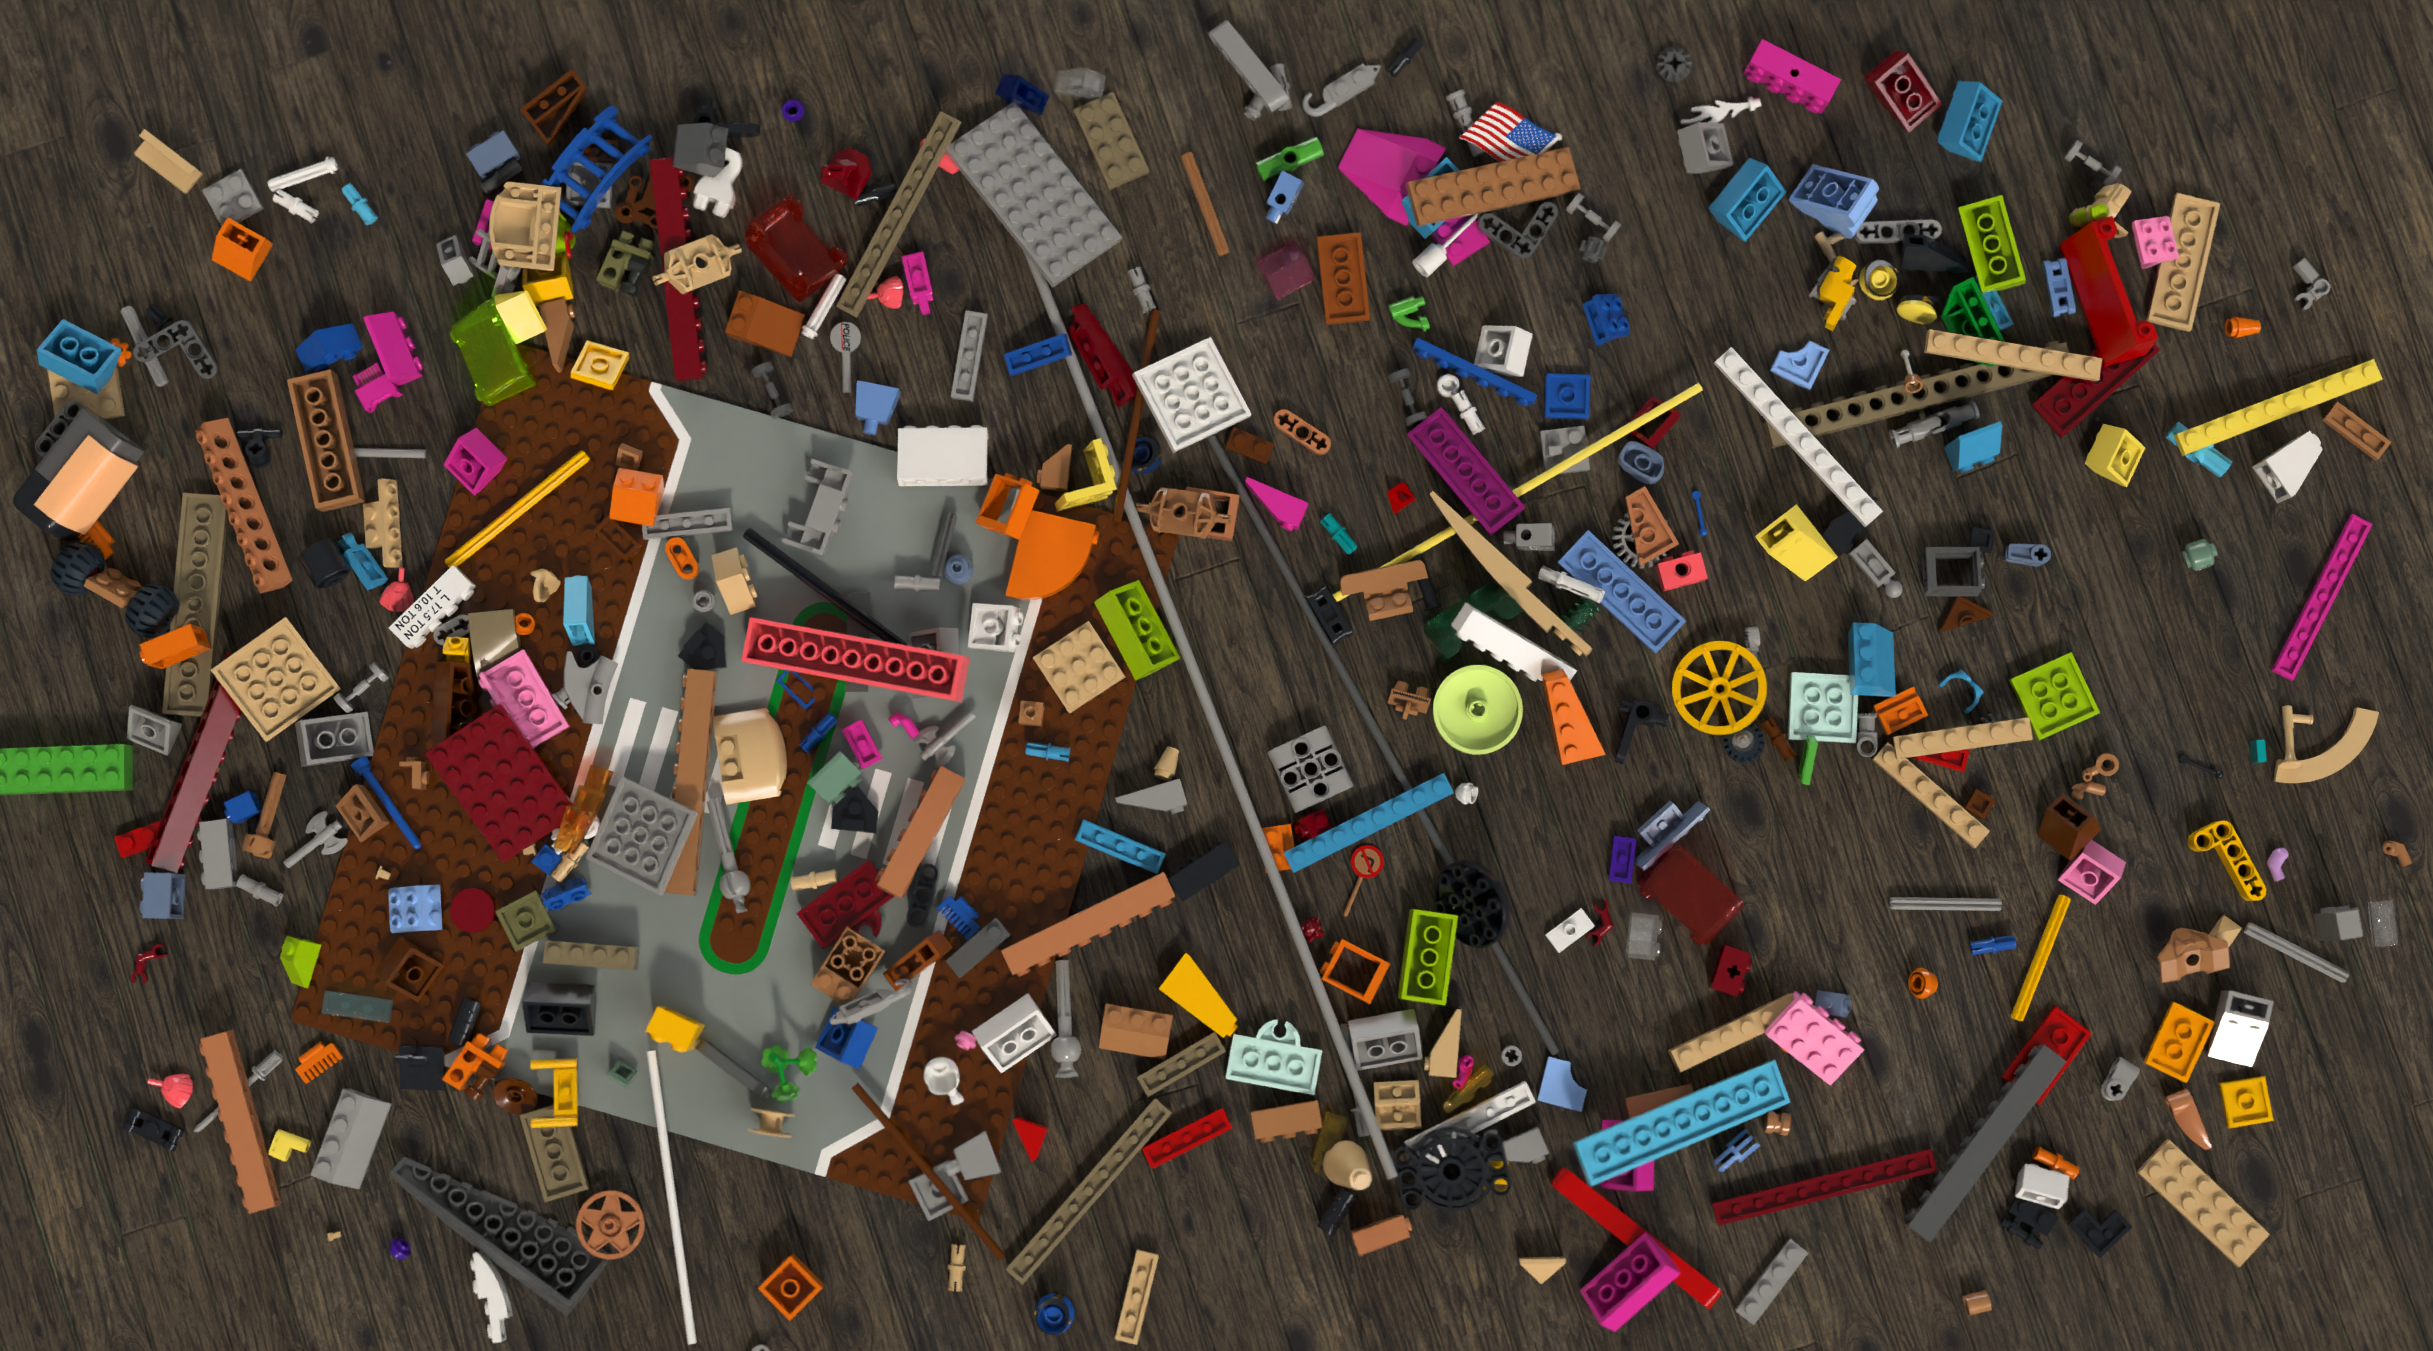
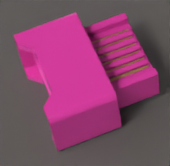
M377 362L362 372L353 375L359 389L355 390V393L364 409L369 413L375 411L376 405L387 398L402 396L398 386L387 379L386 374H384Z

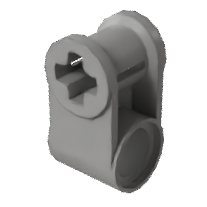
M2119 1056L2111 1066L2109 1074L2101 1086L2102 1097L2109 1101L2123 1099L2131 1084L2137 1078L2140 1068ZM2115 1086L2114 1090L2117 1092V1094H2112L2113 1091L2110 1089V1087Z

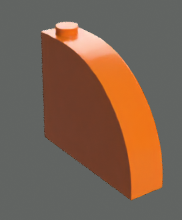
M1031 510L1018 541L1006 597L1015 600H1038L1052 596L1069 586L1084 569L1093 544L1097 545L1100 532L1096 531V525Z

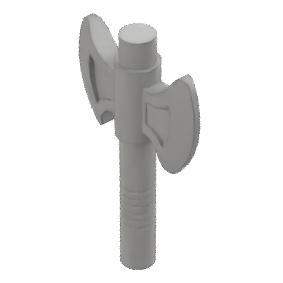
M969 711L938 737L936 736L939 730L938 726H930L921 730L913 742L924 743L927 746L919 755L924 760H927L935 754V768L939 769L941 766H945L952 759L956 749L954 745L945 747L946 742L976 716Z
M327 811L315 815L308 823L306 833L315 832L316 835L283 861L288 868L292 867L323 843L324 848L321 851L323 855L334 854L340 851L348 842L347 838L340 839L335 836L338 830L343 827L342 824L336 820L327 826Z

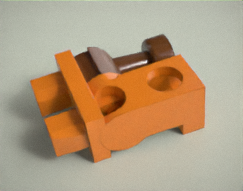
M478 1033L472 1041H467L458 1057L442 1078V1080L456 1089L464 1090L469 1083L470 1077L475 1072L479 1076L474 1086L469 1085L464 1093L479 1102L484 1095L481 1090L505 1066L506 1062L504 1059L508 1052V1049L500 1044H496L491 1053L485 1050L490 1038L483 1033Z

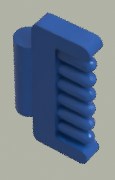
M948 896L937 907L938 911H942V915H945L952 909L945 916L946 919H949L956 913L949 920L950 923H953L960 917L953 924L954 927H957L964 921L957 928L958 931H961L968 925L961 932V935H965L966 940L970 939L981 928L975 921L980 917V914L962 896L957 901L952 896Z

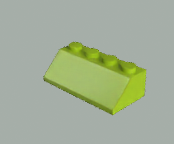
M2000 195L1958 207L1981 292L2005 290L2025 284L2026 278L2003 196Z
M1139 580L1111 590L1094 602L1135 681L1180 659Z
M1410 909L1398 999L1446 1005L1458 920L1457 915Z

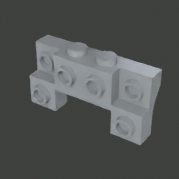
M811 459V467L804 480L818 485V491L805 526L789 521V528L785 538L782 539V543L824 557L831 537H833L834 532L838 533L842 521L839 518L841 513L847 510L849 504L847 492L854 473L844 468Z

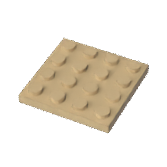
M286 617L211 669V672L265 742L272 739L340 690V687Z

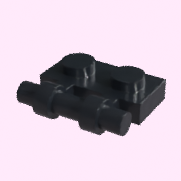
M2015 1197L2007 1209L2009 1213L2014 1215L2013 1219L2010 1221L2004 1217L2000 1225L2006 1228V1232L2009 1234H2015L2023 1239V1243L2029 1247L2032 1245L2039 1250L2043 1242L2037 1238L2038 1233L2040 1232L2048 1236L2059 1217L2038 1203ZM2021 1221L2031 1226L2029 1232L2019 1227Z

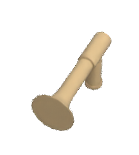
M1824 232L1815 235L1814 237L1824 255L1827 256L1831 263L1834 258H1837L1831 245L1845 237L1839 233H1835L1827 238ZM1852 279L1849 285L1853 286L1858 282V279Z
M2287 705L2282 707L2285 758L2278 766L2283 769H2296L2302 767L2303 763L2299 762L2295 756L2293 722L2312 725L2314 718L2313 715L2293 714L2292 706Z

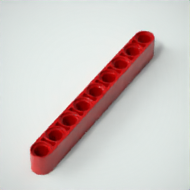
M1564 1166L1550 1182L1552 1187L1627 1246L1632 1245L1645 1232L1648 1233ZM1650 1235L1671 1257L1681 1273L1673 1282L1710 1310L1723 1291Z

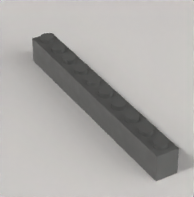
M2040 1044L2039 1047L2035 1045L2028 1054L2030 1059L2025 1065L2022 1063L2014 1073L2016 1077L2012 1083L2008 1081L2001 1090L2002 1096L1998 1101L1993 1100L1987 1108V1111H1989L1984 1119L1981 1117L1973 1127L1975 1132L1971 1137L1966 1136L1960 1144L1962 1148L1957 1155L1953 1154L1946 1163L1948 1165L1944 1173L1939 1172L1933 1180L1935 1185L1930 1191L1926 1190L1919 1199L1921 1203L1917 1209L1912 1208L1905 1219L1908 1221L1905 1225L1926 1241L1931 1243L2067 1062L2047 1046Z

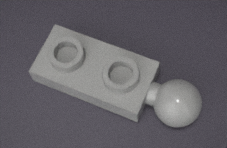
M1867 539L1849 553L1850 557L1877 588L1884 584L1887 596L1897 598L1901 595L1903 591L1901 583L1890 578L1895 574L1894 570Z

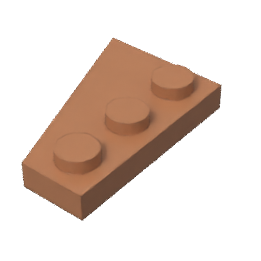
M1645 486L1625 497L1639 567L1679 545Z

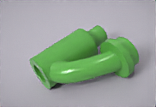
M1411 296L1388 305L1392 319H1395L1401 325L1420 328L1423 332L1430 328L1426 316H1418V320L1405 317L1407 314L1418 311L1419 306L1425 305L1423 296L1418 298Z

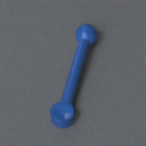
M1694 491L1692 498L1696 503L1700 525L1699 534L1706 536L1708 531L1704 527L1699 501L1701 493Z

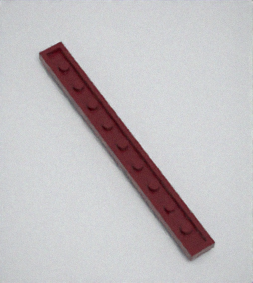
M1926 1149L1713 1202L1711 1205L1716 1224L1720 1226L1936 1172L1937 1168L1932 1149Z

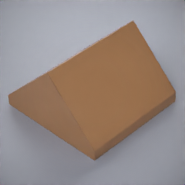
M354 785L336 805L360 842H363L390 823L368 789L363 785Z

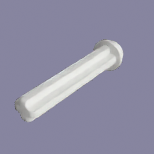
M326 157L325 161L270 179L268 186L274 192L329 172L334 174L338 170V165L334 157Z
M838 273L834 275L806 326H802L803 330L801 333L806 337L813 339L814 336H818L817 330L846 281L844 276Z

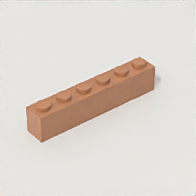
M942 766L938 771L936 769L933 771L929 782H931L929 789H924L918 801L921 802L917 810L913 809L908 818L910 824L907 830L902 829L897 839L900 842L897 849L890 851L887 857L889 864L885 870L883 868L880 870L876 878L878 888L901 900L905 896L965 783L964 777Z

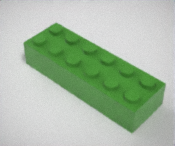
M112 744L0 749V795L133 790V746Z

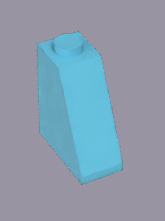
M576 575L565 578L563 624L572 646L595 645L592 587L587 576Z

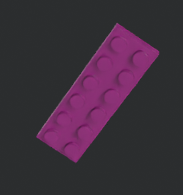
M1442 407L1407 434L1411 442L1490 536L1525 509L1523 503Z

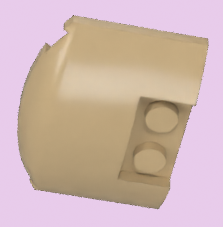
M506 182L504 184L505 189L500 195H497L494 201L489 223L490 243L500 266L554 271L561 187Z
M767 708L713 716L714 737L716 738L722 778L721 783L726 805L781 795L782 791L780 789L787 775V751L781 729L768 713L769 710Z

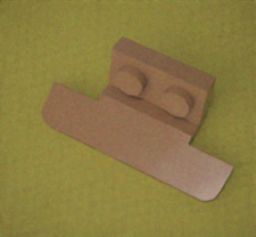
M1414 560L1344 575L1340 579L1341 594L1345 596L1363 592L1370 621L1413 612L1407 582L1428 578L1425 564L1421 560Z

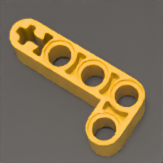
M2228 821L2212 822L2189 835L2187 843L2191 850L2200 852L2215 848L2240 896L2244 900L2258 901L2265 897L2266 887L2236 831ZM2219 825L2224 829L2222 837L2218 836L2216 828ZM2199 835L2205 841L2202 847L2198 846L2196 842ZM2229 845L2235 849V854L2232 857L2227 853ZM2240 865L2244 866L2246 869V873L2243 877L2240 876L2238 873V868ZM2252 887H2255V889H2256V890L2253 892L2254 895H2251V894H2250V891L2252 890Z

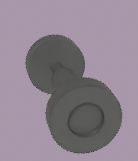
M765 362L754 367L751 372L754 378L764 377L766 381L765 387L771 399H774L777 408L773 409L770 413L773 419H777L791 413L793 408L790 403L781 405L778 399V391L767 375L774 367L771 362Z
M1408 368L1394 372L1388 378L1390 383L1400 382L1402 387L1401 394L1406 406H1409L1412 413L1411 416L1405 419L1407 426H1411L1427 419L1425 411L1416 413L1413 404L1415 402L1403 380L1411 375Z

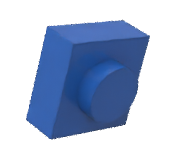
M545 844L531 862L548 876H551V872L558 866L562 856Z

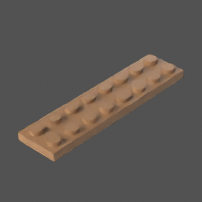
M1569 147L1410 181L1405 184L1417 227L1573 193L1581 189Z

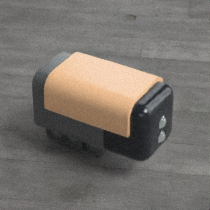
M69 401L36 441L35 450L43 459L15 493L13 504L17 510L44 532L65 541L75 540L80 534L85 535L113 501L139 465L136 462L145 451L116 426L97 415L90 408L76 401Z

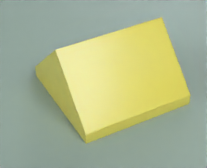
M528 291L503 293L495 296V306L515 344L547 330Z

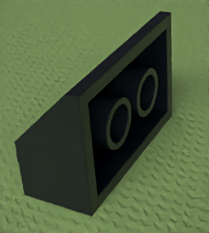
M527 982L522 999L526 1033L594 1036L597 1004L595 985Z

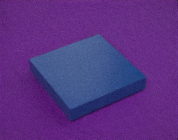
M1546 373L1544 418L1588 420L1590 375Z

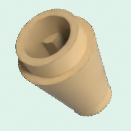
M1167 746L1154 768L1155 777L1165 781H1171L1172 777H1175L1179 750Z

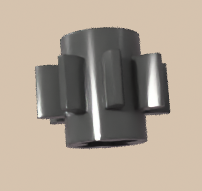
M1589 236L1587 241H1582L1578 252L1583 253L1581 257L1583 260L1597 263L1598 259L1603 260L1607 248L1603 247V240Z

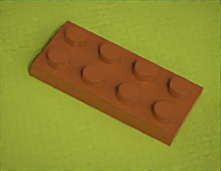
M1361 232L1317 237L1326 325L1370 321Z

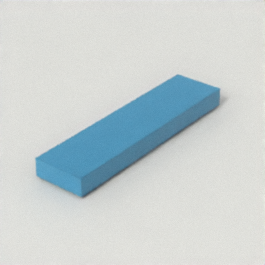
M1084 819L1075 837V841L1155 874H1158L1166 855L1161 851Z

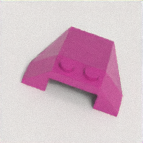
M1357 129L1338 169L1371 202H1374L1382 210L1383 214L1407 227L1409 220L1401 202L1408 195L1405 184L1410 181L1424 179L1439 164L1446 148L1425 138Z

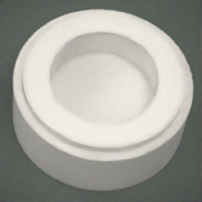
M1445 374L1439 378L1437 390L1442 396L1452 397L1458 392L1459 381L1454 375Z

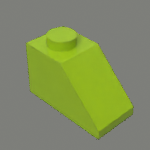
M286 935L280 959L291 983L304 988L309 987L321 948L320 944Z

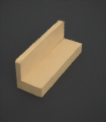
M144 129L139 135L144 139V142L134 154L181 191L187 193L202 173Z

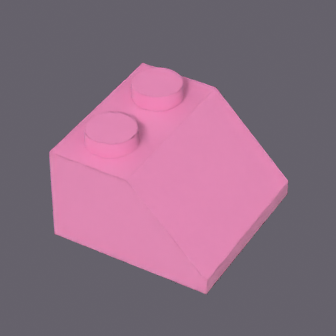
M2091 840L2068 862L2058 881L2096 905L2122 877L2126 862Z

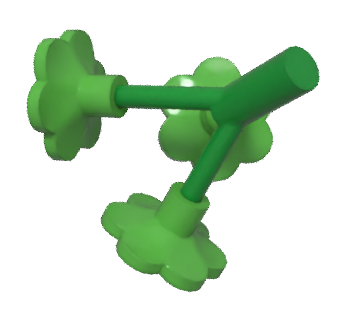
M773 1045L772 1048H766L763 1051L762 1066L768 1068L771 1073L779 1072L781 1080L779 1085L775 1087L772 1098L778 1100L779 1103L795 1100L797 1094L800 1093V1087L785 1080L783 1070L787 1068L788 1064H796L799 1071H803L805 1076H810L812 1071H815L817 1068L816 1052L812 1051L810 1047H805L796 1059H788L789 1053L786 1050H782L780 1045Z

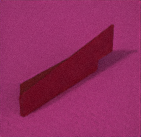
M1086 304L1073 306L1071 311H1073L1075 316L1074 324L1070 326V335L1099 388L1104 390L1109 387L1117 408L1134 400L1137 383L1132 376L1133 371Z

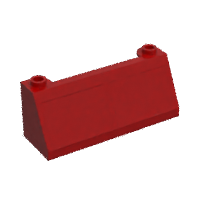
M2113 216L2089 223L2059 245L2062 257L2067 261L2069 276L2098 354L2102 358L2103 367L2144 356L2158 340V335L2152 323L2145 320L2136 321L2107 244V240L2112 239L2117 232Z

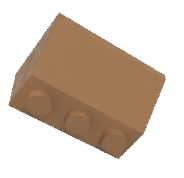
M1106 1004L1099 1048L1165 1060L1173 1015Z

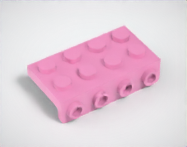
M525 649L486 672L479 673L481 678L478 680L479 684L485 692L488 691L490 693L492 706L494 707L500 702L503 704L533 748L570 727Z
M1795 991L1792 994L1795 999L1764 1032L1769 1038L1831 1086L1864 1051L1859 1043L1861 1039L1853 1031L1848 1033L1844 1030L1846 1027L1838 1019H1830L1828 1017L1829 1013L1820 1005L1815 1007L1812 1004L1813 1000L1805 993L1800 995Z

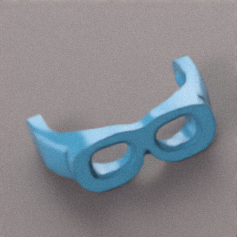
M1960 669L1958 672L1947 676L1938 686L1940 688L1945 686L1953 678L1967 681L1974 692L1973 703L1964 711L1968 714L1978 704L1984 692Z

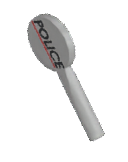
M842 322L834 326L830 334V340L833 347L842 352L843 393H851L850 352L856 350L860 345L861 334L854 324Z

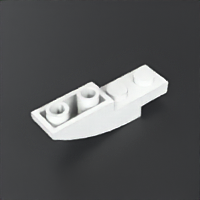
M477 1251L473 1253L470 1261L471 1269L475 1271L476 1280L473 1281L474 1293L478 1294V1299L487 1298L488 1300L485 1302V1312L490 1317V1324H488L489 1338H492V1343L503 1342L506 1340L504 1318L513 1316L511 1302L497 1268L486 1255Z

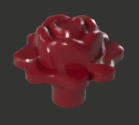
M1311 917L1310 920H1305L1301 926L1306 942L1311 943L1314 938L1320 939L1324 935V931L1321 930L1320 918Z

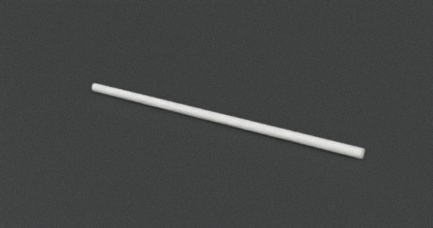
M656 1050L647 1051V1059L687 1342L688 1344L697 1343L660 1078Z

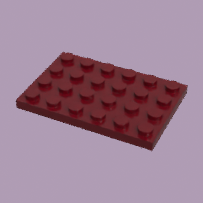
M501 702L424 753L503 863L579 814L575 805Z

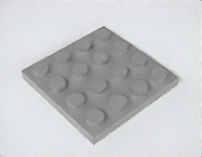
M621 776L586 859L658 895H663L698 816V812L627 777Z

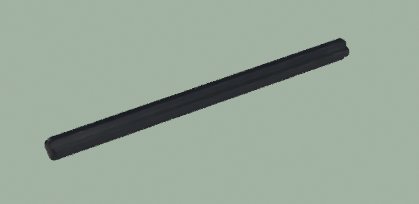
M748 528L743 535L744 539L881 640L907 646L904 640L753 529Z

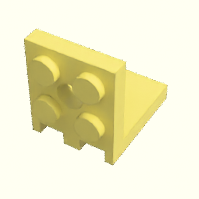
M1101 438L1092 440L1083 450L1094 486L1063 494L1055 502L1057 512L1107 499V496L1117 489L1114 482V468L1112 465H1109L1107 459L1108 449L1102 443Z

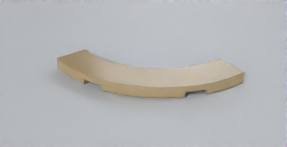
M2354 708L2348 728L2335 745L2318 756L2298 760L2303 763V766L2300 768H2280L2278 765L2284 760H2277L2273 782H2311L2341 770L2367 744L2377 723L2379 712Z

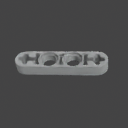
M1936 220L1863 222L1854 237L1857 242L1862 244L1902 243L1903 228L1905 226L1913 227L1914 235H1919L1920 230H1926L1930 225L1932 229H1936V232L1932 236H1930L1929 232H1922L1920 235L1928 236L1935 240L1940 236L1942 228ZM1875 227H1877V238H1874L1875 234H1869L1864 238V235L1859 233L1863 228H1866L1867 232H1873ZM1882 227L1891 228L1893 234L1890 238L1882 236Z

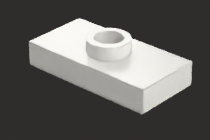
M1580 908L1545 934V936L1556 951L1560 953L1595 926L1583 909Z

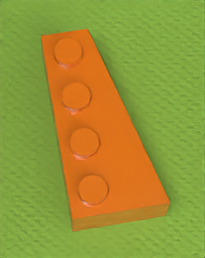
M1559 669L1542 673L1541 677L1556 753L1561 764L1564 765L1606 755L1564 670Z

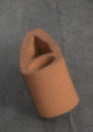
M2184 1089L2165 1097L2170 1113L2184 1133L2203 1149H2211L2208 1136L2190 1092Z

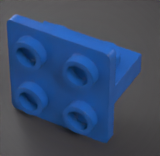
M1596 294L1592 296V300L1582 304L1596 345H1602L1618 337L1630 335L1629 323L1624 317L1622 302L1617 294Z

